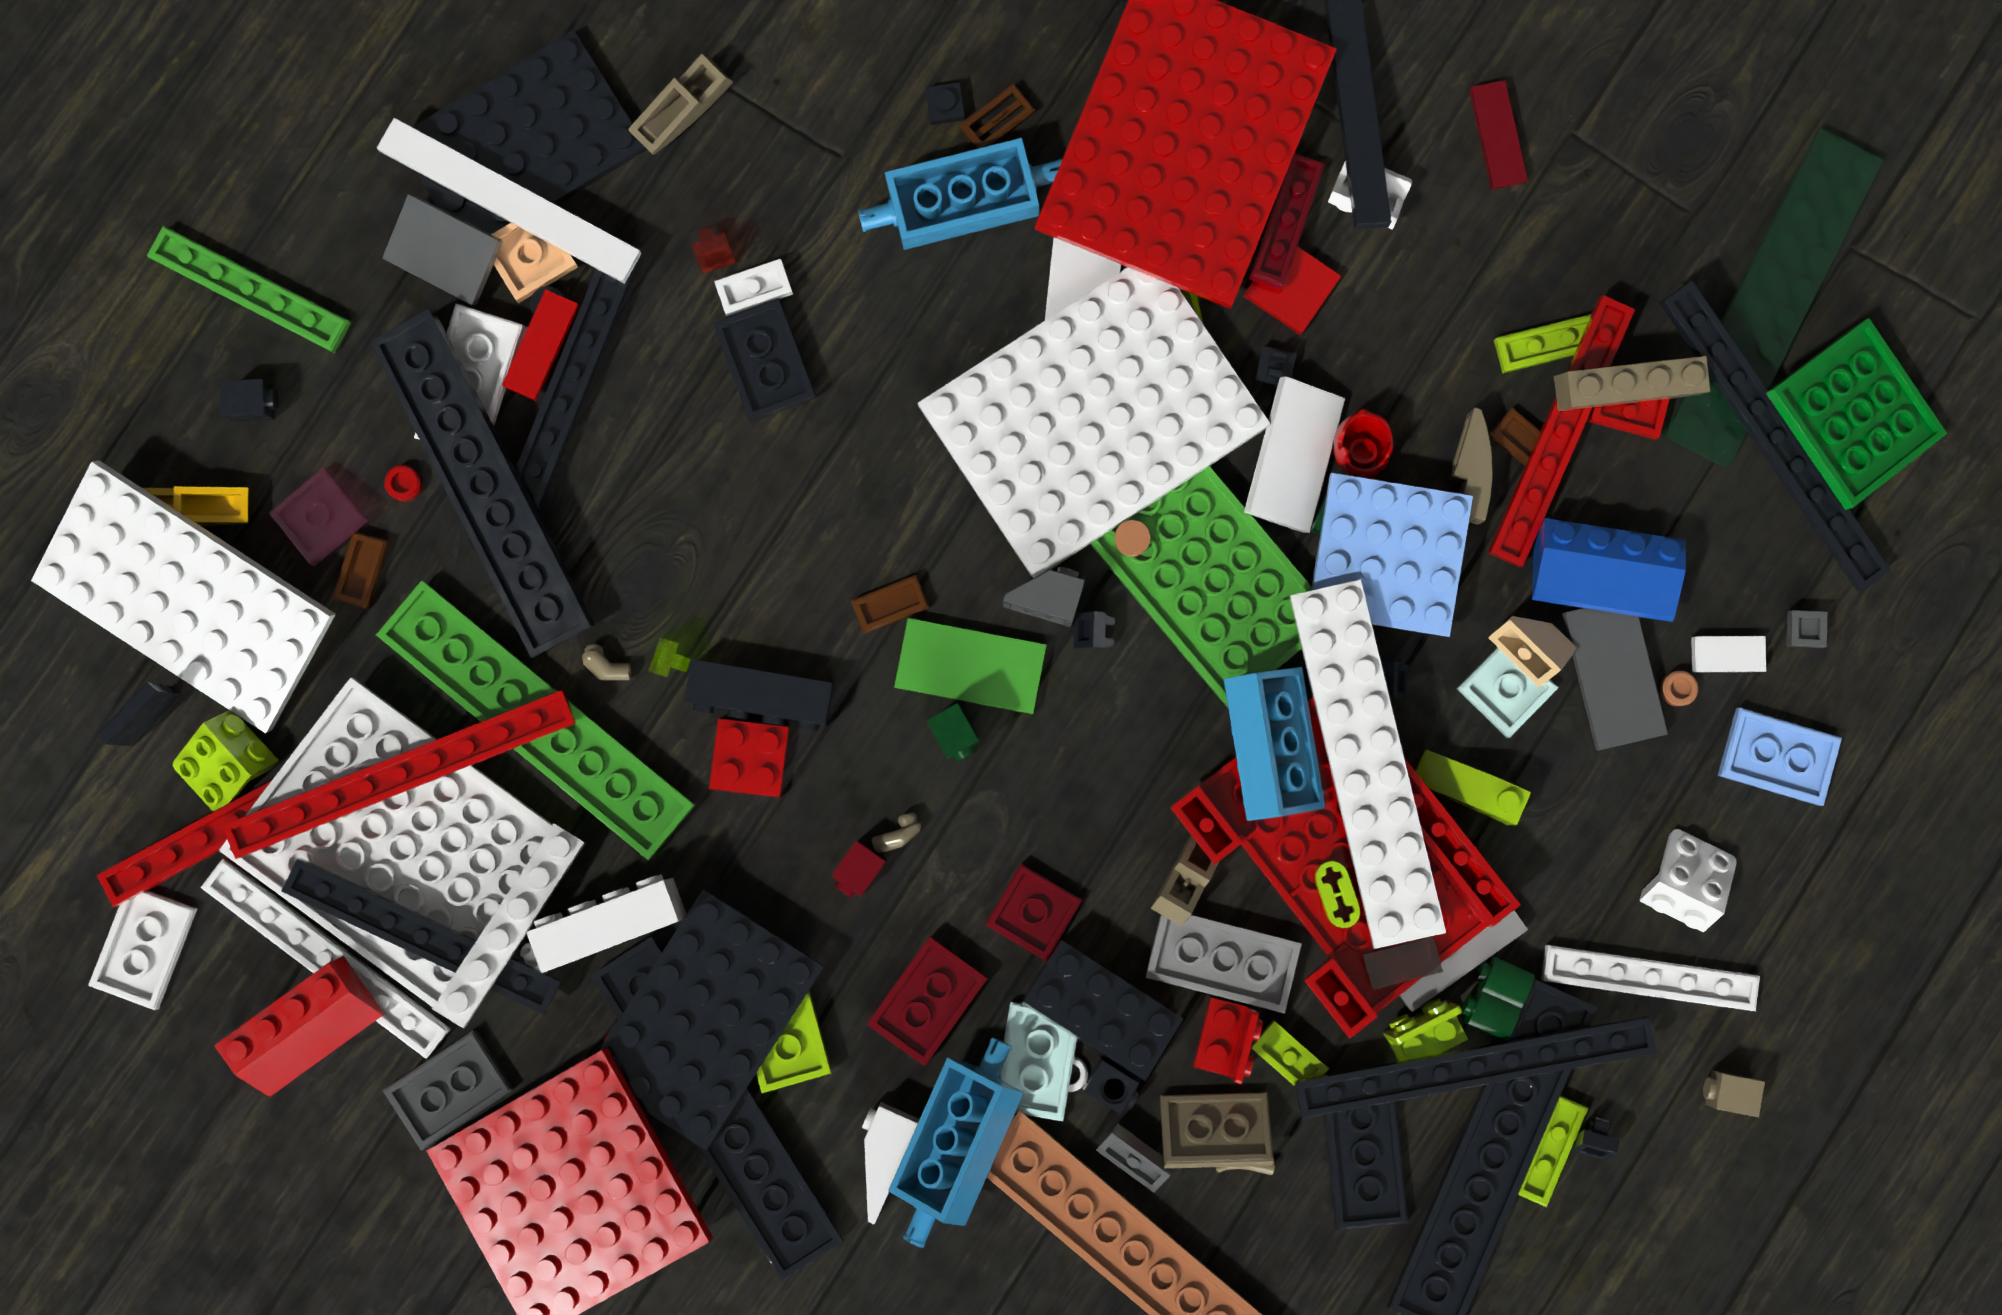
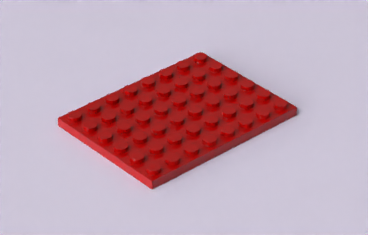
M1128 0L1038 217L1035 230L1231 309L1337 49L1217 0Z

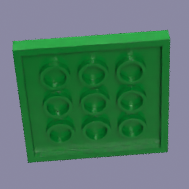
M1869 318L1859 322L1766 392L1845 510L1855 507L1947 434Z

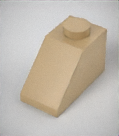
M1515 616L1508 619L1488 637L1538 687H1541L1561 671L1577 650V647L1552 623Z

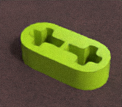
M1324 862L1316 869L1314 877L1327 918L1334 926L1341 928L1351 927L1359 919L1360 907L1348 872L1338 862ZM1331 867L1333 872H1340L1341 878L1336 880L1339 892L1334 893L1330 883L1323 884L1321 877L1326 875V868ZM1341 896L1343 904L1351 906L1353 912L1348 914L1349 920L1346 922L1341 917H1334L1333 911L1338 910L1335 897Z

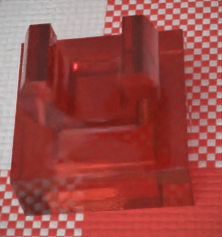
M711 226L698 230L701 241L691 245L703 274L736 263L725 233L714 235Z

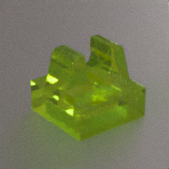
M660 638L648 672L668 677L670 668L687 672L691 659L675 654L679 643Z

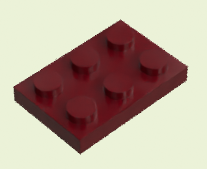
M929 936L867 1025L925 1066L985 983L987 977Z

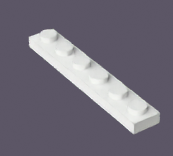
M553 823L432 1009L460 1027H466L526 935V932H528L585 843Z

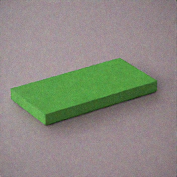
M908 618L894 688L1033 714L1046 644Z

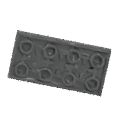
M1587 608L1563 613L1562 616L1568 639L1577 647L1572 656L1596 751L1668 735L1639 617Z

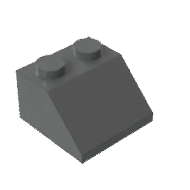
M1058 567L1057 572L1049 570L1005 594L1003 608L1070 627L1085 580L1078 578L1079 572L1068 568Z

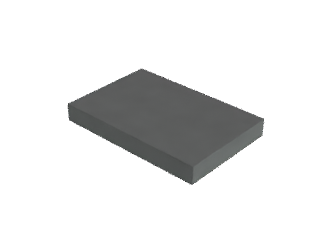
M408 194L382 259L471 305H477L503 240L413 194Z
M473 1030L382 1091L422 1151L514 1090V1088L477 1031Z

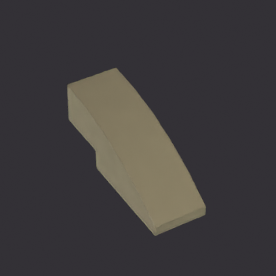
M701 54L679 79L673 78L628 130L655 155L696 121L730 87L733 81L709 57Z
M1473 408L1467 413L1448 480L1461 483L1458 494L1473 496L1469 522L1476 525L1486 520L1492 486V452L1482 410Z
M1191 835L1151 907L1152 910L1181 927L1192 914L1205 886L1211 880L1218 863L1215 865L1212 863Z

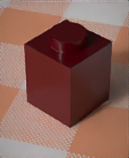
M857 840L832 874V877L838 880L834 886L850 898L855 893L861 897L887 860Z

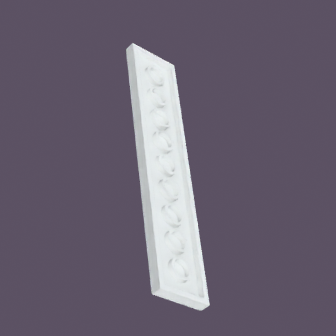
M1361 579L1291 595L1292 610L1373 948H1381L1446 933Z

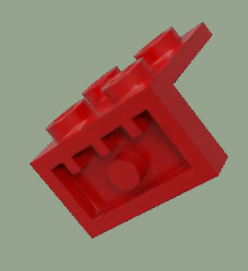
M1210 997L1193 1067L1229 1076L1233 1082L1242 1084L1243 1077H1249L1253 1067L1254 1056L1250 1055L1252 1041L1258 1042L1262 1031L1263 1020H1259V1012L1249 1006Z

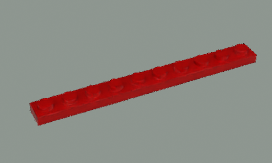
M561 690L224 824L222 828L234 858L239 859L577 724L565 692Z

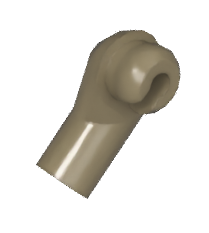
M587 645L582 655L583 664L599 680H631L630 663H610L604 656L603 648L600 645Z
M911 812L899 816L898 822L901 829L873 837L872 844L875 852L880 854L903 847L920 832L921 823H918L916 813Z

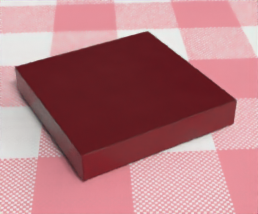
M1020 864L985 925L1047 961L1082 899L1025 865Z

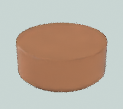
M1136 520L1123 522L1116 530L1114 536L1115 546L1125 556L1135 557L1141 555L1146 551L1150 543L1148 528Z
M1686 671L1671 672L1662 679L1660 694L1669 705L1685 706L1695 700L1698 694V683L1694 676Z

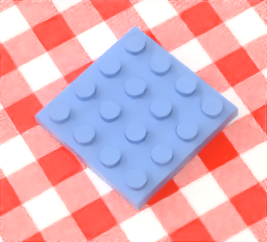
M1331 473L1311 591L1361 579L1372 625L1450 637L1473 496Z

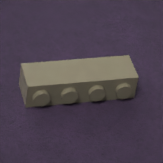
M1706 356L1569 371L1554 376L1558 411L1688 397L1710 392Z

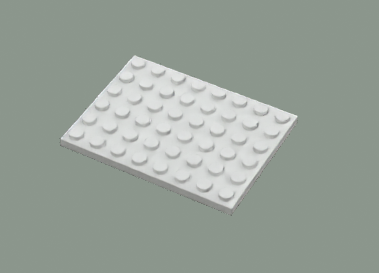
M1128 267L918 402L919 408L1033 579L1051 570L1271 425L1179 288Z
M350 677L245 816L438 739L355 678ZM472 765L239 859L234 858L228 840L225 841L219 851L433 1007L455 973L281 892L297 858L309 861L477 940L553 824Z

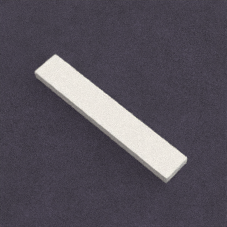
M1545 945L1541 980L1756 1011L1760 976Z

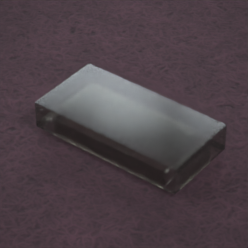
M1433 936L1362 954L1372 990L1443 972Z

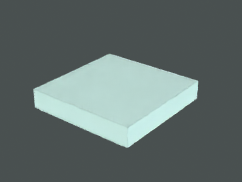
M1497 647L1456 689L1506 738H1510L1559 687L1550 679L1541 687H1538Z

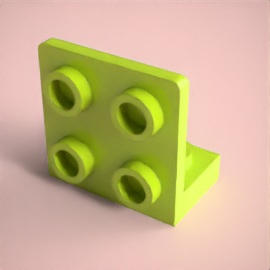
M1436 998L1420 1007L1421 1013L1411 1018L1408 1014H1405L1389 1022L1391 1028L1383 1031L1397 1061L1441 1054L1468 1040L1456 1017L1462 1013L1460 1006L1447 1000L1441 1002L1440 998Z

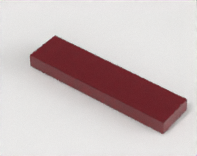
M1294 153L1276 197L1249 280L1282 291L1325 163Z

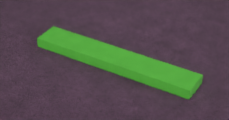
M165 226L161 228L147 254V257L333 353L336 352L351 322Z

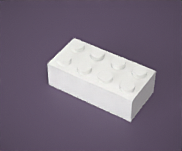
M662 874L637 882L638 890L630 892L627 887L603 895L604 903L599 905L596 904L595 900L571 907L568 909L570 916L563 918L562 913H558L534 921L536 929L526 933L541 973L683 920L687 914L674 879L664 880Z

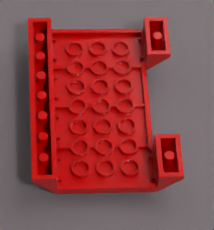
M1313 697L1308 701L1325 808L1287 816L1247 821L1237 768V757H1235L1175 803L1170 809L1214 865L1241 845L1328 956L1304 981L1350 1039L1378 1017L1376 1013L1487 927L1495 926L1521 904L1404 758L1446 933L1374 949ZM1324 862H1338L1348 872L1360 907L1359 919L1351 927L1341 928L1334 926L1327 918L1314 877L1316 869ZM1331 867L1326 868V875L1321 877L1323 884L1330 883L1334 893L1339 892L1336 880L1341 878L1340 872H1333ZM1341 896L1335 897L1338 910L1333 911L1334 917H1341L1346 922L1349 920L1348 914L1353 912L1351 906L1343 904Z

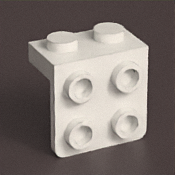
M1674 829L1669 834L1659 874L1642 890L1640 902L1660 913H1665L1685 923L1690 928L1704 932L1725 913L1737 863L1736 858L1680 829Z

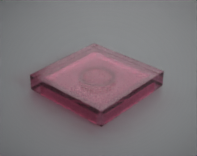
M325 468L319 470L269 513L312 566H316L368 521Z

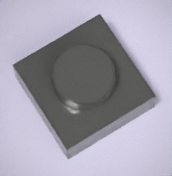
M1788 611L1787 647H1827L1828 612Z

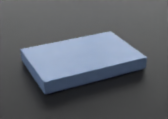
M1736 708L1717 776L1818 806H1824L1842 738L1743 708Z

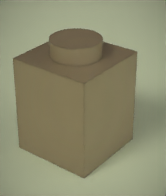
M1711 1070V1075L1706 1078L1703 1087V1096L1706 1099L1705 1105L1717 1110L1759 1117L1765 1082L1752 1077Z

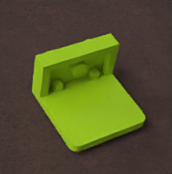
M229 710L202 723L173 761V767L214 812L233 802L250 780L273 769L279 760L237 714Z

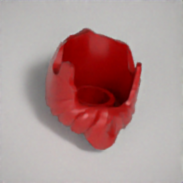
M1365 409L1346 418L1339 425L1334 436L1336 463L1349 476L1372 480L1375 479L1380 471L1386 469L1394 448L1392 433L1387 421L1380 415Z

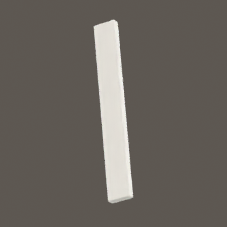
M393 118L377 146V149L383 154L624 284L642 254L640 250L395 118Z
M222 859L201 886L208 894L312 973H315L327 963L344 956L385 1013L376 1021L424 1058H430L451 1030L228 859Z

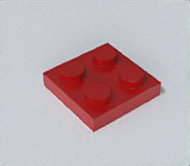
M718 718L709 789L781 798L790 727Z

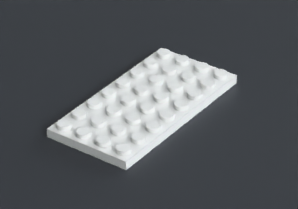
M99 460L92 461L31 580L264 733L273 730L336 615Z

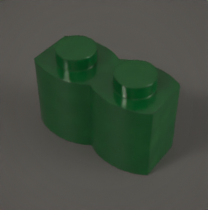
M1490 957L1487 962L1483 961L1475 975V980L1479 982L1474 995H1467L1462 1005V1014L1465 1015L1463 1022L1497 1038L1508 1041L1518 1021L1521 1008L1529 995L1535 975L1496 957Z

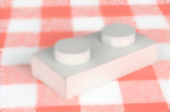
M781 259L714 281L727 317L778 298L781 299L793 295Z

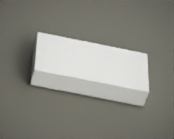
M1765 636L1691 637L1692 672H1766Z

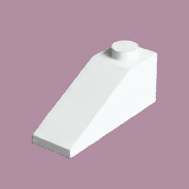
M880 1102L877 1110L870 1108L862 1126L863 1129L868 1130L864 1143L868 1222L875 1224L889 1193L890 1185L920 1120Z

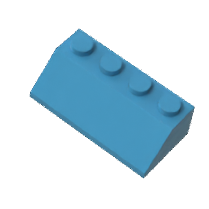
M1302 667L1258 672L1224 679L1247 821L1281 817L1325 808Z

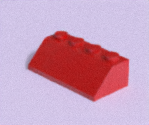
M342 956L324 965L214 1046L235 1076L270 1097L378 1020L385 1013L346 958Z

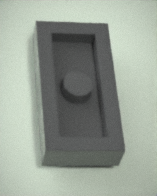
M1118 1123L1101 1140L1096 1151L1152 1192H1155L1171 1176L1174 1168L1164 1169V1157Z

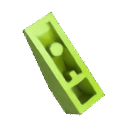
M1426 749L1415 770L1432 792L1506 825L1518 824L1531 792L1498 777Z

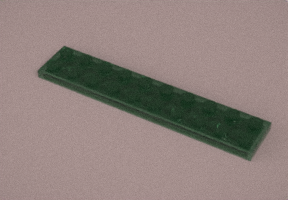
M1822 128L1816 132L1721 320L1722 325L1767 390L1883 162V159ZM1709 377L1710 392L1682 397L1663 436L1726 468L1731 465L1747 430Z

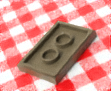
M1268 1092L1160 1096L1164 1169L1273 1165Z

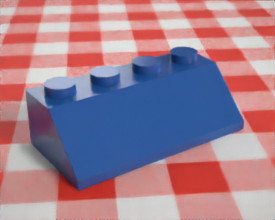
M1545 518L1533 545L1532 600L1673 622L1686 572V540Z

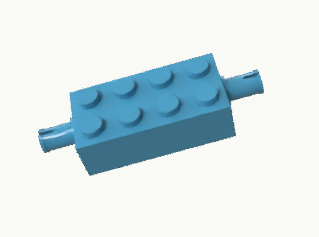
M1022 138L885 172L890 199H888L886 204L858 210L863 232L894 224V227L898 226L903 249L906 250L1039 216L1037 187L1053 183L1062 158L1032 167L1031 164H1028Z
M991 1037L990 1044L980 1066H974L970 1063L947 1058L888 1190L916 1208L906 1234L903 1236L904 1240L909 1241L910 1239L909 1243L924 1248L935 1219L945 1224L965 1226L1024 1093L1002 1081V1077L999 1076L1006 1058L1012 1049V1046L1006 1044V1042Z

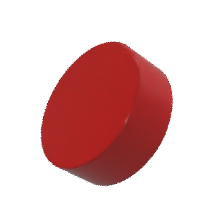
M399 465L387 473L385 488L391 497L407 502L415 499L421 493L423 481L415 469L406 465Z

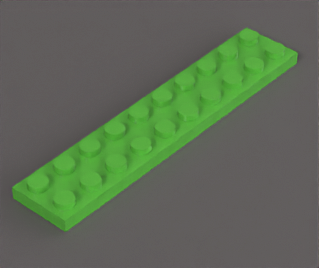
M422 580L376 634V636L480 722L558 692ZM568 700L577 724L514 748V750L647 860H651L694 808L695 804Z

